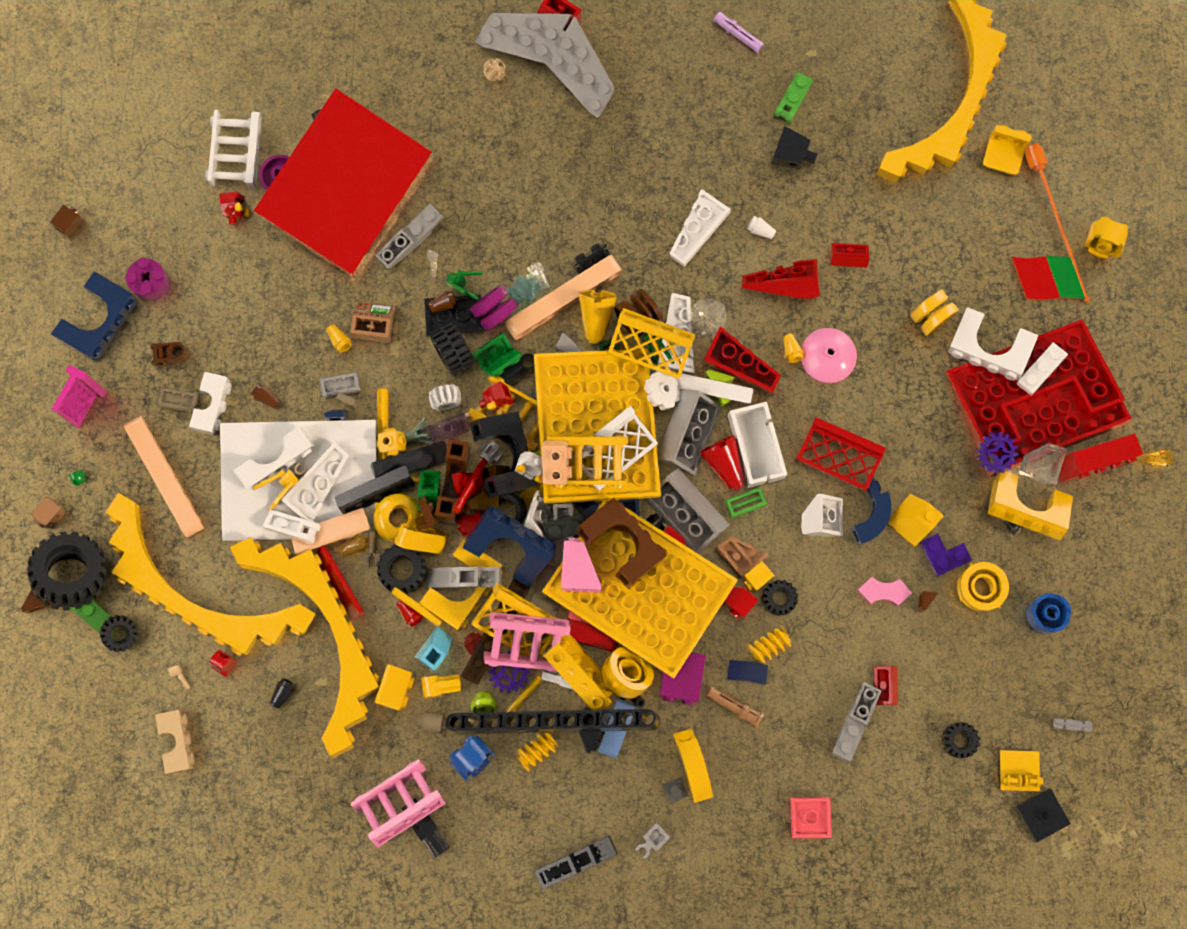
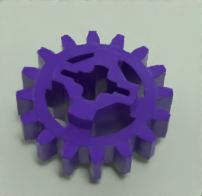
M990 432L989 437L983 436L984 442H978L977 444L981 447L975 450V452L980 453L976 457L977 460L982 461L979 466L985 467V471L988 472L992 470V473L995 474L998 473V470L1001 473H1005V468L1011 469L1010 463H1016L1013 457L1018 456V453L1014 452L1018 446L1012 445L1015 440L1009 438L1008 434L1004 433L1002 435V432H996V434ZM999 451L1002 453L993 454L991 452Z
M491 666L493 669L488 671V674L493 675L489 681H495L493 687L500 686V692L507 689L508 694H510L511 689L518 692L517 687L524 688L525 686L522 682L529 681L525 676L530 674V671L524 667L508 666L510 669L515 670L512 672L513 681L508 675H504L506 666H502L501 671L497 673V666ZM522 671V677L517 682L515 679L517 673ZM505 679L510 682V685H504L499 680Z

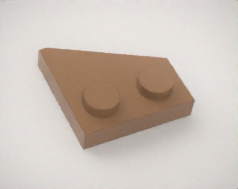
M730 536L715 548L739 579L769 556L768 553H762L754 549L752 545L743 543L734 536Z

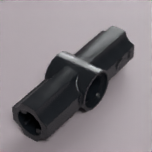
M416 798L413 799L414 803L418 802ZM404 805L401 809L405 811L407 806ZM429 815L412 826L419 839L424 841L434 858L449 849V846L438 832V827Z

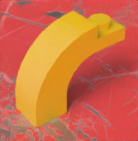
M692 728L673 734L694 803L713 798L707 768Z

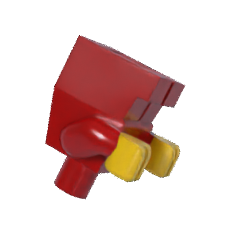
M238 192L219 193L220 207L223 216L229 219V225H236V219L241 218L243 215L246 217L251 216V210L249 208L243 209L242 207L243 202H245V196Z
M501 381L491 385L482 393L484 399L479 401L482 409L487 407L491 411L498 408L496 410L497 415L506 414L503 406L514 403L509 387Z

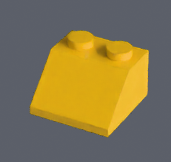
M387 664L375 703L398 711L406 708L409 699L406 694L408 689H412L415 678L412 677L413 673Z

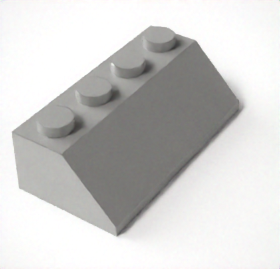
M682 389L680 400L675 406L658 450V460L669 467L679 468L682 472L695 476L702 459L700 451L707 446L721 406L700 391Z
M679 468L670 473L660 483V498H646L666 522L684 537V542L697 554L730 525Z

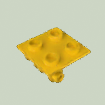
M1000 750V790L1040 791V785H1043V778L1040 777L1039 751Z

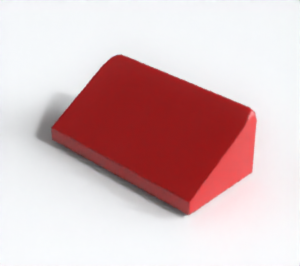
M831 243L832 266L868 267L870 259L869 245Z
M874 666V687L881 690L876 705H898L897 666Z

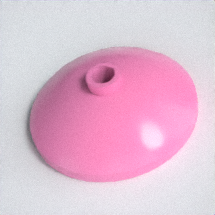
M834 328L818 329L805 339L801 347L804 352L801 364L805 372L816 381L822 383L842 381L855 367L857 360L855 345L840 330ZM832 350L834 354L829 355L827 351Z

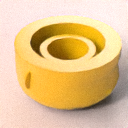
M395 493L385 497L379 503H375L373 525L381 538L394 543L400 527L391 524L389 520L391 511L395 509L404 511L407 517L406 523L416 525L415 519L423 516L422 511L417 510L415 498L406 494Z
M990 562L969 563V567L959 576L957 592L960 601L965 606L974 611L985 612L995 608L1000 609L1001 604L1008 596L1009 582L1003 570ZM978 578L986 580L989 584L990 592L987 596H981L976 592L975 582Z
M625 647L616 649L610 657H607L602 667V677L606 686L612 693L622 698L631 699L641 695L652 684L654 678L652 665Z

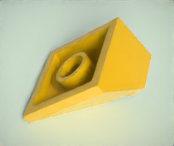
M910 493L890 516L888 525L913 547H916L944 515L930 503Z

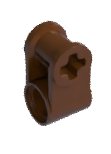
M180 342L150 345V349L153 350V360L151 361L153 366L183 363L189 358L188 349ZM178 349H182V353L179 356H175V352Z

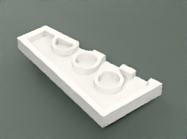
M701 189L697 201L694 203L692 211L671 249L670 257L685 267L731 213V209Z
M672 293L665 323L692 333L690 297ZM663 339L662 343L664 346H668L666 340ZM681 345L673 347L678 356L686 351V347ZM692 346L682 371L684 373H695ZM668 349V352L670 353L671 357L674 358L671 350ZM661 352V353L663 354L665 360H666V361L669 360V359L666 357V355L664 354V352ZM658 356V362H657V364H660V363H662V361H661L660 357ZM674 361V364H668L671 370L679 371L680 367L677 361Z
M333 442L281 500L302 519L313 522L349 455Z

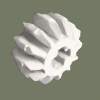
M453 384L434 387L433 390L429 391L430 405L432 409L437 411L456 408L461 404L459 387Z

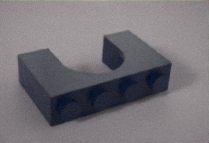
M94 271L84 285V288L92 295L106 302L108 315L105 322L97 329L86 331L61 319L51 335L95 362L104 353L106 344L113 340L114 332L125 322L127 313L134 309L137 299L132 293Z
M491 505L466 537L463 545L464 549L480 558L488 545L495 539L510 538L515 540L523 547L525 556L516 566L513 578L527 587L531 586L554 556L556 545L549 539L543 538L534 530L528 529L516 519L510 518L500 509L494 508Z

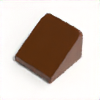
M921 592L919 594L918 611L921 613L926 611L938 593Z

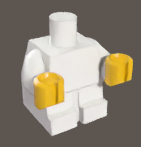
M532 452L522 453L515 471L521 475L524 474L523 476L530 480L534 478L536 482L542 483V457Z

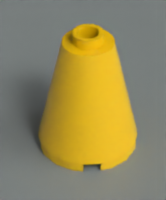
M595 290L580 291L579 302L585 337L590 343L599 344L605 339L617 300L616 294L605 290H601V293L595 292Z

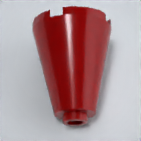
M734 435L715 442L714 445L700 451L701 456L728 489L733 488L735 491L744 486L743 482L746 479Z

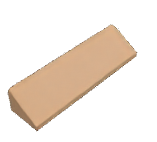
M360 508L317 523L321 528L319 532H316L313 544H308L295 538H291L295 554H300L369 530V519L365 509ZM305 528L303 533L307 534L309 529Z

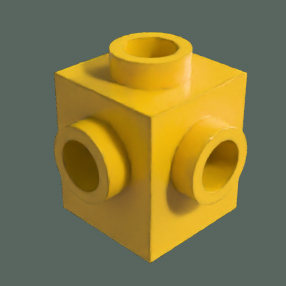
M395 428L384 429L383 433H378L377 448L380 453L386 454L387 457H392L399 453L407 452L405 434L397 431Z

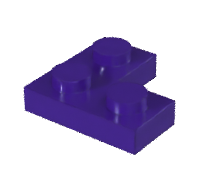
M939 534L920 542L936 577L972 561L964 543L946 550Z

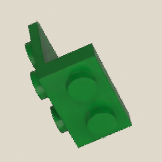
M503 332L471 353L481 370L491 377H497L502 374L504 368L509 365H515L522 356L520 351L512 347Z

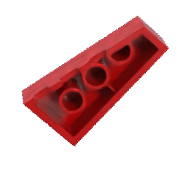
M719 327L703 364L772 395L781 375L766 362L758 358L750 349L742 345L734 336L726 332L723 327Z
M1134 433L1072 452L1054 461L1053 464L1060 482L1064 483L1076 478H1087L1094 472L1095 475L1107 471L1106 468L1109 467L1111 470L1121 467V463L1124 462L1126 465L1137 462V457L1144 454Z

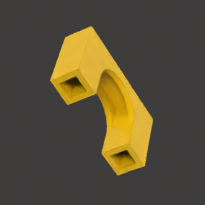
M1007 471L1005 473L999 472L993 481L987 514L1061 541L1069 529L1073 496L1054 490L1047 501L1046 511H1035L1023 505L1017 497L1016 489L1019 476Z
M465 540L461 542L453 554L456 560L467 567H501V576L503 574V566L484 552L479 558L464 549ZM430 587L419 604L459 632L461 628L463 630L470 622L468 617L472 612H477L481 606L479 601L483 596L487 597L492 587H476L471 597L459 602L448 600Z

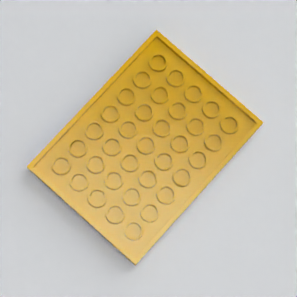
M641 349L632 350L635 357L641 358L644 356ZM608 351L534 354L541 457L542 444L544 441H547L548 436H593L630 406L635 410V415L656 440L653 406L647 399L648 393L644 390L645 381L650 378V368L612 355ZM632 419L627 423V431L637 433V425ZM614 433L613 436H623V434ZM626 435L628 436L627 445L636 446V436ZM640 436L639 447L647 448L651 442L647 437ZM604 445L602 456H607L608 446ZM612 446L610 457H614V449H612ZM654 446L622 472V479H628V484L624 485V488H612V485H605L597 491L593 485H565L564 488H553V484H543L544 504L611 500L612 498L616 500L660 498L657 446ZM625 448L624 458L633 459L635 449ZM585 456L582 459L583 465L593 468L594 457ZM568 459L569 466H572V478H574V461ZM602 459V469L606 470L607 459ZM610 460L609 470L614 471V460ZM582 472V478L588 479L586 475ZM602 472V479H605L606 473Z
M604 500V501H602V503L600 504V506L598 507L597 510H599L602 506H604V505H605L607 502H609L610 500ZM625 507L628 514L637 519L638 525L643 530L648 531L651 539L664 549L666 554L664 560L628 590L615 575L623 565L635 556V544L631 537L621 531H609L588 546L579 536L580 542H584L601 584V593L562 591L563 561L542 593L674 679L738 579Z

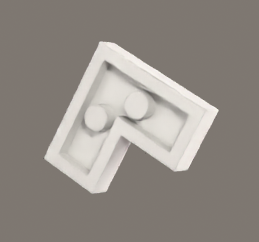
M543 671L542 680L573 689L558 672Z

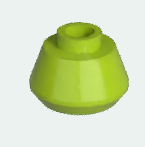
M481 691L474 696L470 709L473 713L495 712L497 710V703L491 693Z

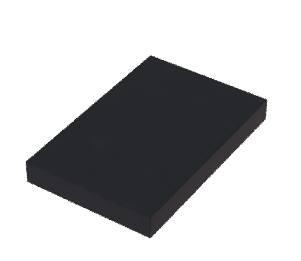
M455 296L458 305H455L454 308L432 313L428 303L435 298H424L427 337L430 336L431 332L450 322L458 328L461 334L483 333V327L480 324L482 316L474 317L469 310L479 300H475L470 296Z

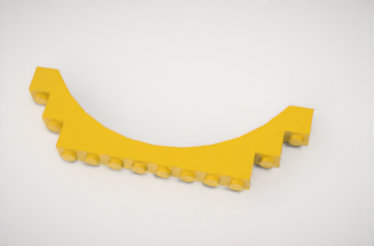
M949 0L948 2L962 25L968 43L970 58L969 80L959 108L949 121L930 137L914 145L886 152L876 175L897 183L900 177L904 178L907 169L924 175L927 170H931L934 161L949 168L952 167L954 162L958 163L962 154L959 150L961 146H965L968 140L966 133L971 131L975 123L972 120L973 116H977L981 105H979L980 99L983 100L988 89H985L986 84L991 83L994 73L991 72L993 68H997L1001 59L998 55L1000 52L1003 53L1007 44L1005 42L1006 34L989 28L993 21V18H990L993 11L976 4L977 0Z
M118 493L105 513L110 515L109 520L119 525L109 543L114 545L112 547L114 551L121 555L123 554L112 571L116 575L115 579L124 585L127 582L133 585L131 589L140 595L143 592L149 595L148 600L154 604L162 603L166 606L164 610L172 615H175V613L182 616L180 620L188 625L196 624L199 626L197 630L206 636L209 633L214 635V641L222 646L227 643L232 647L230 650L239 656L242 653L248 655L260 636V641L268 646L271 643L277 646L289 626H291L289 630L300 636L301 633L307 635L316 621L318 615L301 604L270 614L237 616L210 611L190 602L169 585L158 572L149 556L141 532L139 505Z
M252 537L231 546L230 549L241 569L266 573L290 583L306 594L327 619L338 646L341 671L340 690L335 710L322 736V740L332 759L353 749L352 742L355 739L351 731L346 730L367 719L365 714L368 712L366 705L363 701H359L378 692V685L381 684L377 673L372 674L369 667L373 665L368 655L363 656L361 650L364 647L360 639H355L352 634L355 632L351 621L347 622L344 617L347 612L343 604L338 605L336 598L339 596L335 588H330L327 583L330 581L326 570L321 571L319 567L322 562L318 554L313 555L310 549L292 558L288 547L284 548L281 543L263 551L258 541L254 542Z

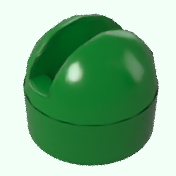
M83 470L68 475L73 485L79 486L85 482Z

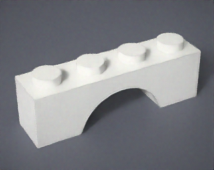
M297 427L283 437L284 449L276 461L270 464H260L253 459H249L234 469L246 489H253V486L268 477L270 478L278 474L279 470L283 467L287 469L296 463L295 459L302 456L304 458L312 453L311 449L315 446L302 427Z

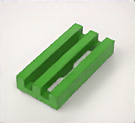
M761 487L724 501L728 512H730L731 519L767 505ZM757 492L759 493V496H756L754 498L731 506V502L737 501L739 499L750 496ZM760 499L762 501L761 503L737 511L735 513L733 511L734 509L740 508L742 506L753 503Z

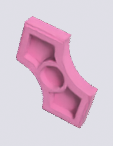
M873 577L857 590L869 604L877 600H887L896 606H899L912 594L900 579L892 583H882Z

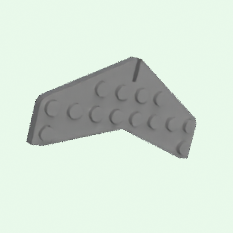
M492 13L488 17L475 41L482 47L545 63L591 114L600 118L614 93L615 87L575 16L566 31L564 29L572 14Z

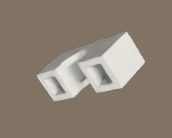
M204 372L199 390L202 394L211 396L212 403L204 410L194 408L189 425L193 431L215 436L216 431L220 430L221 413L225 412L227 405L225 402L226 395L230 394L232 387L227 377Z

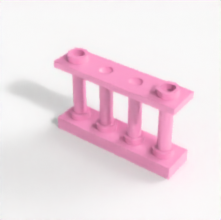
M490 612V628H494L495 631L491 652H484L485 664L494 667L503 665L557 672L545 657H538L541 637L544 633H550L554 635L552 647L558 642L560 643L561 636L570 634L569 620ZM505 629L514 630L511 654L499 653L502 631ZM524 631L534 633L530 656L519 655L522 632Z
M419 759L409 763L406 768L367 793L359 795L351 802L352 807L358 813L363 811L373 830L367 835L377 848L446 804L437 790L431 792L421 774L426 768ZM413 778H415L424 794V798L417 803H414L404 785ZM396 789L407 806V809L400 814L396 813L387 797L388 794ZM379 800L390 817V820L383 825L379 824L370 808L371 805Z

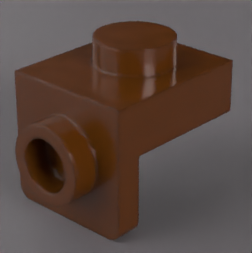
M423 496L418 498L419 507L423 513V516L415 519L418 531L429 529L432 525L436 524L433 503L431 501L428 502L426 497Z

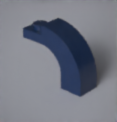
M874 477L867 489L872 503V513L867 521L851 528L858 546L877 537L885 529L891 515L889 492L881 494V486L877 480L875 481Z

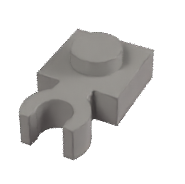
M655 823L642 836L646 842L638 844L635 850L638 851L642 847L645 848L646 853L642 858L646 859L650 855L651 848L657 852L670 836Z

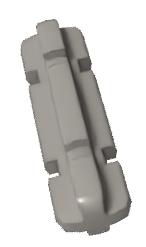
M1054 718L1053 720L1054 729L1082 730V732L1092 731L1093 725L1090 721L1082 722L1081 720H1063L1061 718Z

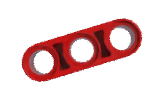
M567 618L570 624V635L578 643L609 652H614L617 649L618 642L592 625Z

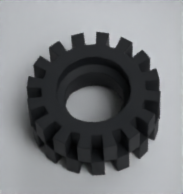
M776 580L766 586L762 595L763 606L765 605V609L770 611V614H776V616L786 615L796 607L798 593H796L797 589L792 586V583H788L786 580ZM778 590L785 592L787 602L784 605H777L773 601L774 592Z
M115 615V617L111 616L107 621L103 622L104 624L100 628V637L108 650L124 652L126 649H130L132 644H135L138 634L137 628L131 619L123 615ZM117 626H122L126 629V637L121 641H115L111 638V631Z
M966 722L954 723L943 732L944 737H942V741H944V744L942 745L943 748L947 749L946 752L951 754L950 756L968 758L978 751L977 747H980L979 740L981 739L977 735L979 732L974 729L973 725H968L969 723ZM957 733H964L968 737V744L964 748H959L954 743V737Z

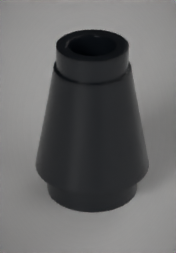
M281 678L280 681H277L269 703L279 709L295 691L296 685L288 679Z

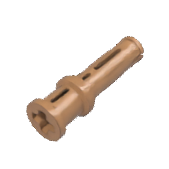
M714 686L711 687L706 696L737 714L740 720L744 719L754 725L753 728L755 729L764 716L763 712L755 711L750 708L749 704L743 705L714 688Z

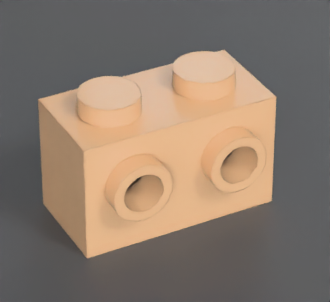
M568 441L543 442V484H567L569 478H572V466H569L568 459L572 457V448L568 447Z

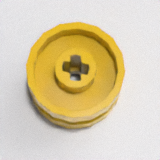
M943 290L938 291L923 301L910 315L915 323H920L927 318L920 328L926 336L936 331L959 311L954 303H948L941 307L948 300V296Z

